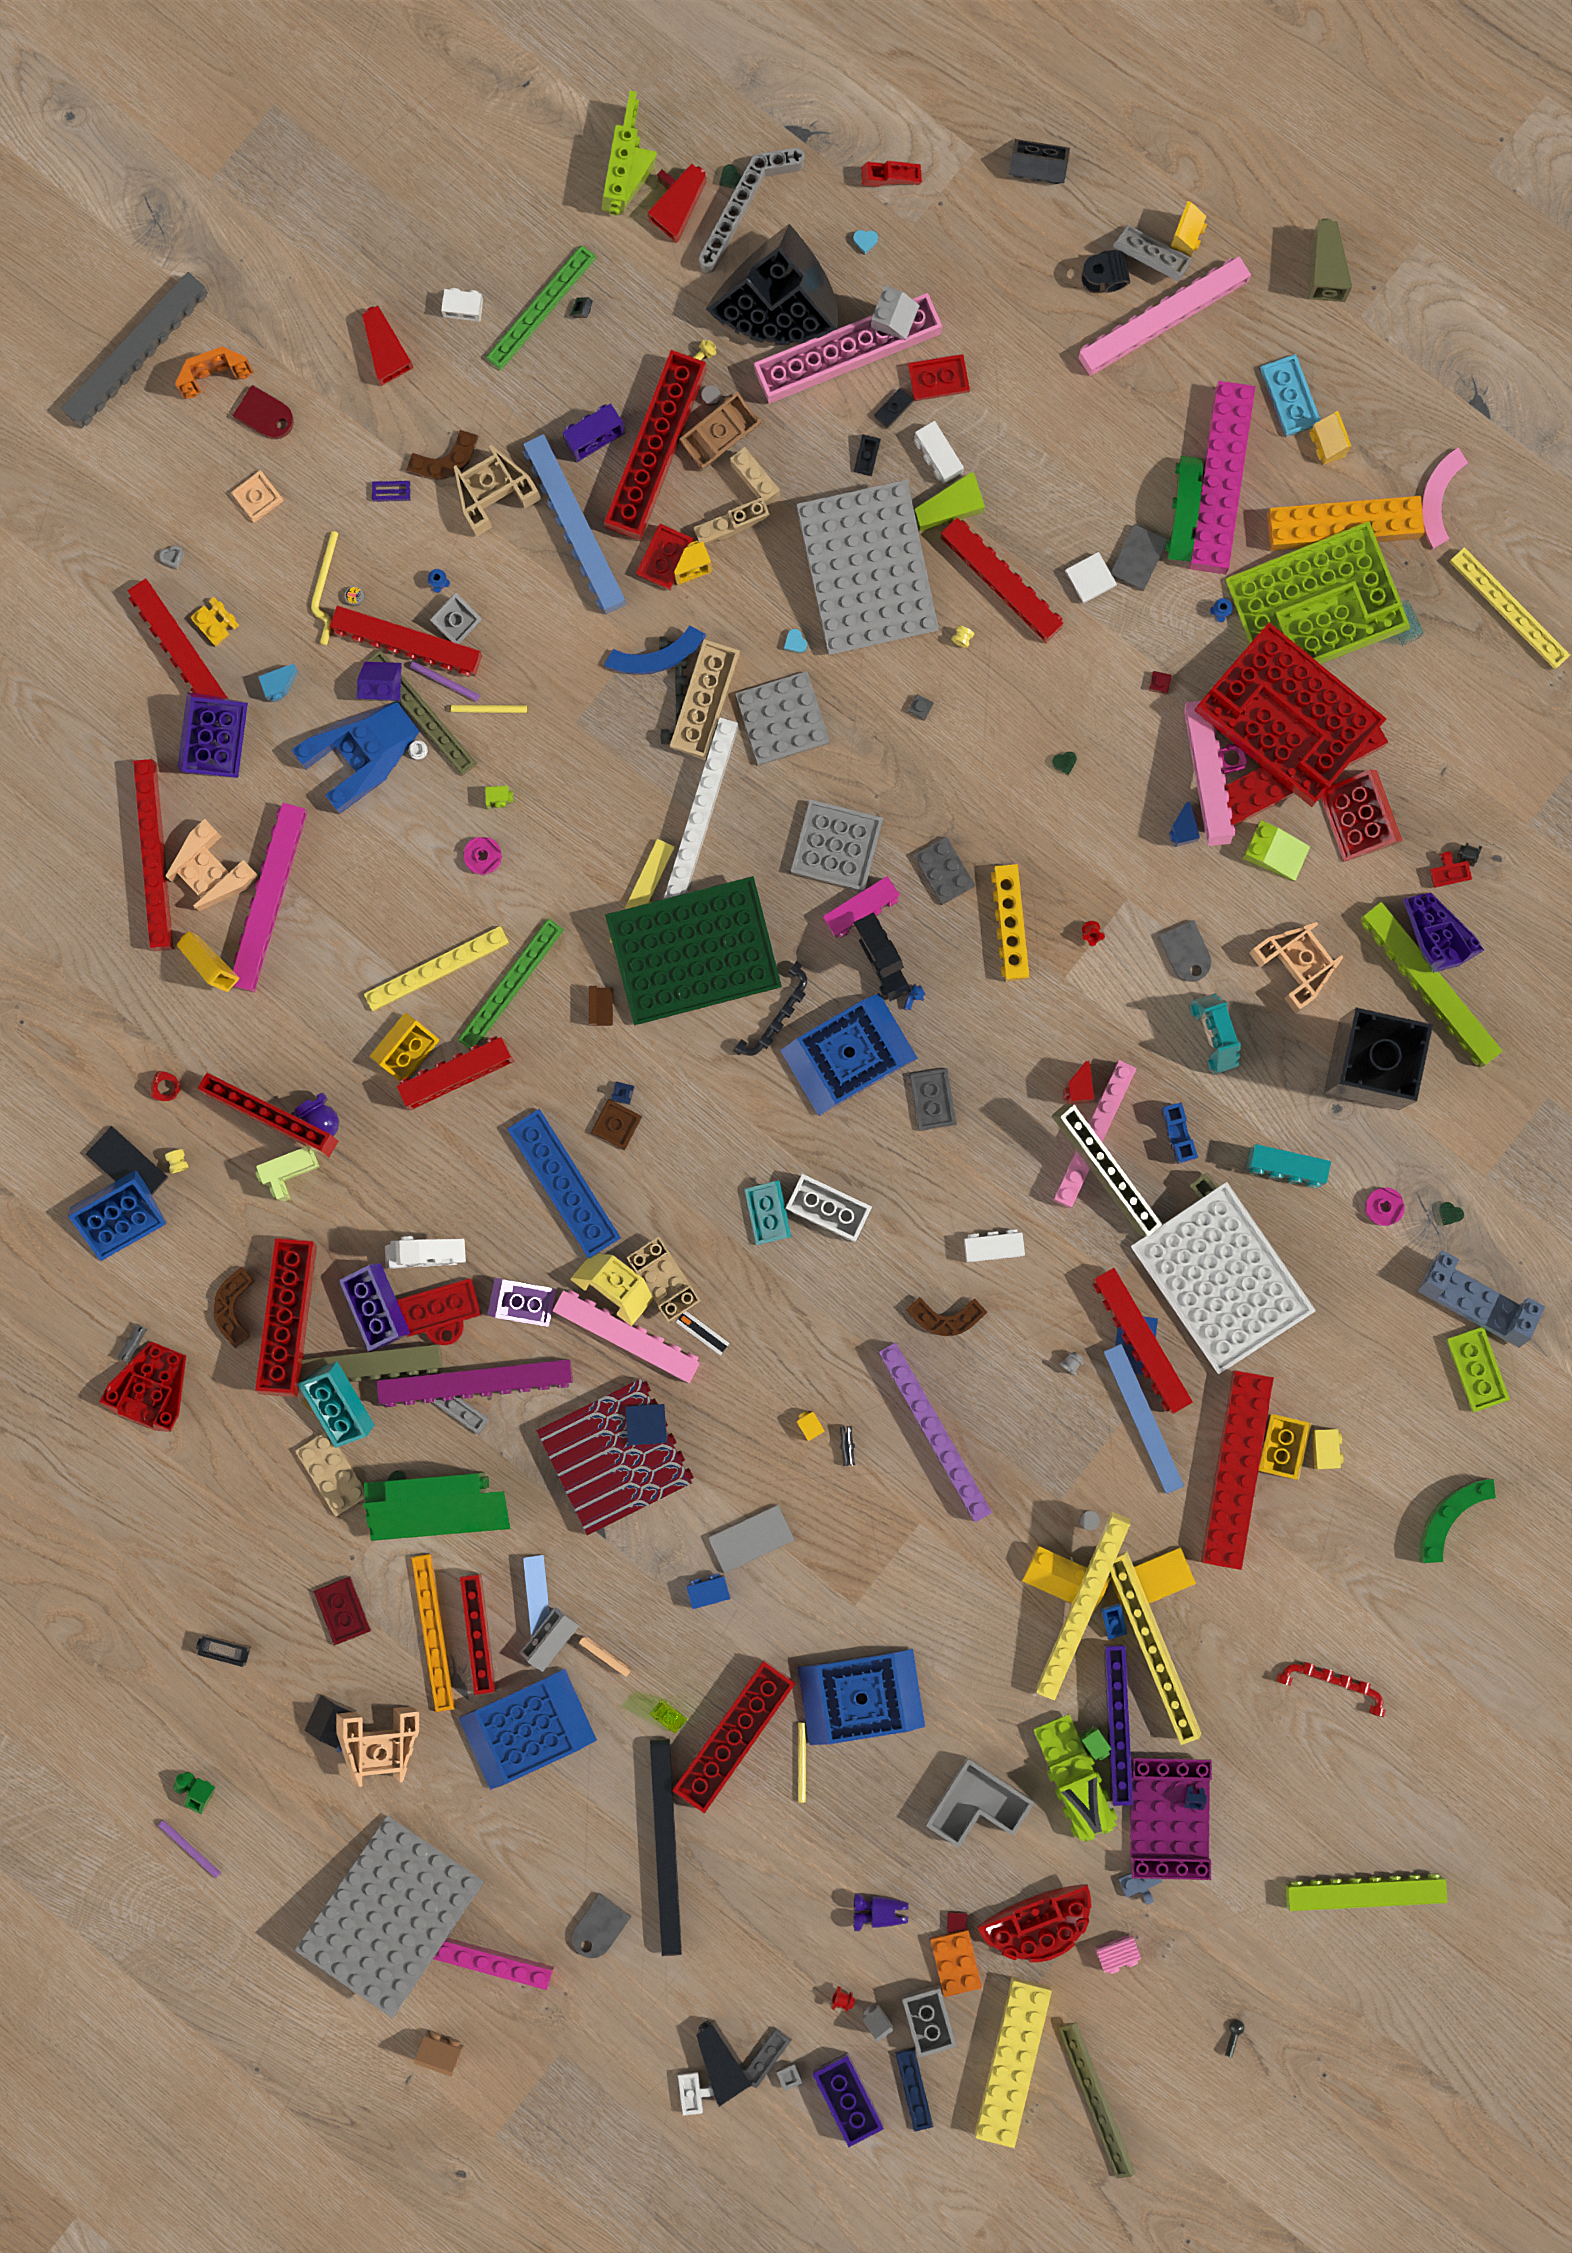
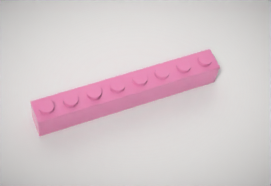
M1201 701L1185 702L1184 715L1208 846L1231 844L1232 836H1235L1234 824L1231 825L1230 823L1232 811L1231 807L1228 808L1227 802H1229L1228 791L1224 790L1226 778L1225 774L1221 773V768H1223L1222 757H1218L1220 746L1219 741L1215 740L1217 729L1194 711Z
M1120 1060L1117 1062L1089 1121L1090 1127L1101 1142L1104 1140L1137 1069ZM1077 1150L1053 1198V1201L1069 1209L1073 1206L1090 1170Z
M570 1289L568 1292H562L553 1312L688 1383L691 1382L700 1365V1362L697 1361L699 1357L689 1352L687 1355L681 1353L682 1348L672 1343L670 1346L664 1344L665 1339L655 1334L653 1337L647 1335L646 1332L648 1330L638 1325L635 1329L623 1319L613 1317L612 1311L604 1307L602 1310H599L595 1307L596 1303L587 1298L585 1301H582L578 1298L579 1294Z

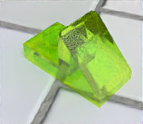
M661 1699L649 1713L650 1716L674 1734L688 1720L667 1699Z

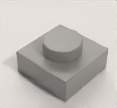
M795 2063L776 2071L784 2091L802 2084Z

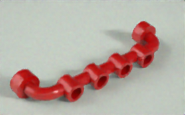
M1304 1662L1303 1665L1290 1664L1284 1669L1282 1674L1277 1675L1276 1682L1291 1686L1293 1678L1289 1677L1290 1674L1296 1671L1370 1696L1375 1699L1376 1703L1375 1706L1371 1705L1369 1713L1383 1718L1385 1716L1386 1710L1383 1709L1382 1696L1379 1692L1370 1688V1683L1359 1681V1684L1351 1682L1352 1677L1341 1674L1339 1678L1333 1676L1334 1671L1322 1668V1671L1315 1670V1665Z

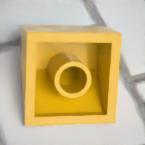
M1187 201L1171 248L1191 257L1193 251L1197 252L1201 241L1198 240L1200 234L1204 235L1207 223H1204L1206 215L1189 201Z
M1339 411L1332 413L1313 425L1310 437L1312 442L1316 443L1318 448L1316 453L1319 460L1322 459L1323 465L1345 458L1351 443Z
M703 541L692 542L684 549L674 571L677 586L712 573L711 560Z

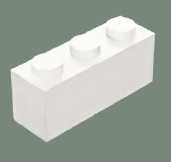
M935 421L915 432L914 443L919 450L922 449L924 452V459L928 465H932L935 471L933 473L938 481L941 480L945 485L963 474V465Z
M1007 1230L1006 1234L999 1235L998 1232H989L985 1237H979V1234H970L967 1239H964L966 1263L1025 1256L1023 1233H1018V1230Z

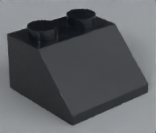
M321 1694L304 1731L317 1740L337 1749L340 1747V1742L336 1733V1714L356 1712V1710Z

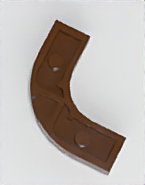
M460 430L450 454L444 458L431 459L412 453L406 471L432 480L447 479L455 474L454 466H457L460 472L467 466L479 437L478 435Z
M240 1267L220 1286L214 1299L213 1314L216 1325L235 1349L251 1336L239 1323L234 1312L236 1299L255 1282L243 1267Z
M921 1297L906 1309L922 1328L939 1336H954L966 1332L988 1313L975 1298L959 1313L948 1317L938 1315Z

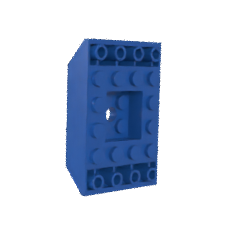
M880 993L860 1001L798 1037L780 1050L818 1116L918 1059ZM848 1047L853 1048L855 1051V1055L851 1058L844 1055V1050Z
M913 1649L797 1667L809 1745L835 1744L904 1733L925 1727ZM859 1693L867 1695V1701L864 1704H859L856 1701V1696Z

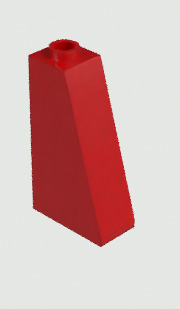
M693 164L683 172L648 211L649 221L676 243L679 241L706 185L705 171L700 166L696 167Z
M377 305L376 307L366 309L362 317L379 384L383 386L413 369V365L380 307Z

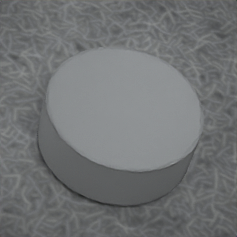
M712 385L706 386L701 393L702 401L709 406L716 405L720 400L719 389Z
M1086 1511L1080 1517V1524L1086 1530H1094L1099 1526L1100 1518L1096 1512Z

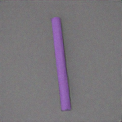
M414 661L410 665L411 669L476 702L480 697L479 694Z
M163 1820L158 1825L214 1878L219 1876L221 1872L168 1823Z

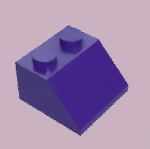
M364 661L357 679V699L400 701L402 663Z

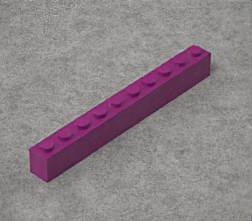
M569 1359L377 1381L379 1404H384V1408L396 1407L398 1402H403V1405H414L416 1400H423V1403H432L434 1398L450 1401L454 1400L453 1396H461V1399L473 1398V1394L479 1393L481 1397L492 1396V1392L499 1391L500 1395L511 1394V1390L519 1389V1393L530 1392L532 1387H538V1391L548 1390L550 1385H557V1388L569 1387V1383H573L571 1360Z

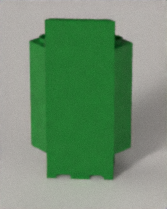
M485 1472L364 1483L365 1503H363V1508L366 1509V1521L368 1528H370L371 1541L511 1529L505 1491L486 1493V1488H489V1477L485 1476Z

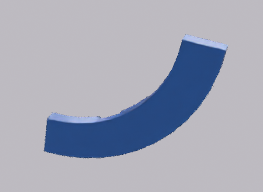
M689 625L679 639L668 647L654 653L634 655L613 649L604 666L624 674L645 675L661 672L679 664L681 660L692 654L707 635Z

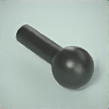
M1235 2019L1229 2024L1231 2035L1225 2052L1227 2057H1233L1238 2036L1244 2032L1245 2026L1241 2020Z

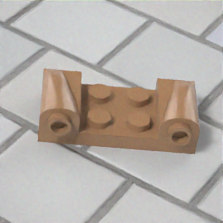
M739 392L735 395H732V393L728 395L720 407L691 430L686 429L680 434V444L702 471L761 424V420L749 409Z

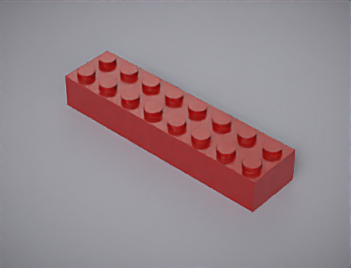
M275 1238L255 1391L259 1395L298 1398V1382H300L317 1252V1245L314 1241Z
M763 1660L672 1791L705 1814L796 1682L769 1662Z

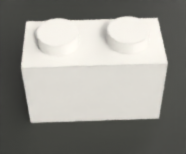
M457 288L444 289L441 309L443 317L481 321L483 307L481 293L475 290L465 292Z

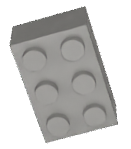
M939 1984L902 1995V2001L919 2058L957 2047Z

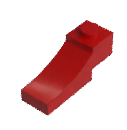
M887 160L885 163L867 161L861 167L862 185L864 186L920 185L922 183L921 164Z

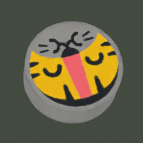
M352 586L346 590L345 599L349 605L359 606L364 601V593L359 587Z

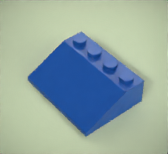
M136 1170L71 1206L68 1214L72 1223L100 1261L166 1225V1221L153 1196Z

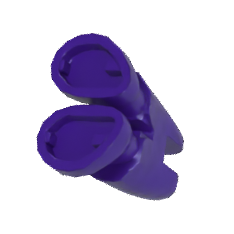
M855 1893L854 1911L871 1910L872 1912L871 1914L853 1913L854 1931H860L865 1923H871V1928L890 1927L908 1923V1916L895 1915V1910H908L909 1903L898 1899L872 1896L871 1901L865 1900L860 1893Z

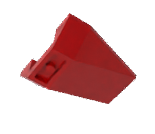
M150 1341L107 1385L99 1403L118 1416L155 1431L171 1432L180 1413L187 1356Z

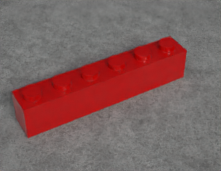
M482 1573L461 1576L460 1584L474 1695L493 1693L496 1691Z

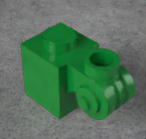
M185 1772L176 1776L173 1789L178 1794L187 1792L184 1806L202 1814L213 1796L215 1786L200 1778L195 1779L192 1773Z

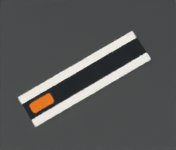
M687 1311L682 1313L676 1321L677 1324L720 1356L729 1345V1342Z

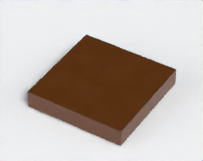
M608 1099L591 1134L626 1150L642 1116Z

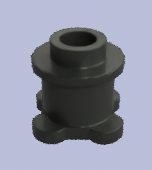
M1466 843L1465 846L1461 845L1458 852L1460 861L1472 862L1471 866L1474 867L1482 846L1479 845L1478 848L1470 846L1469 843Z

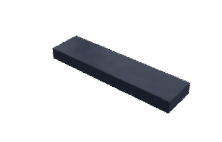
M915 2048L895 2052L914 2132L934 2127Z

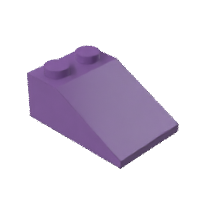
M495 1277L488 1315L500 1319L549 1327L556 1289Z

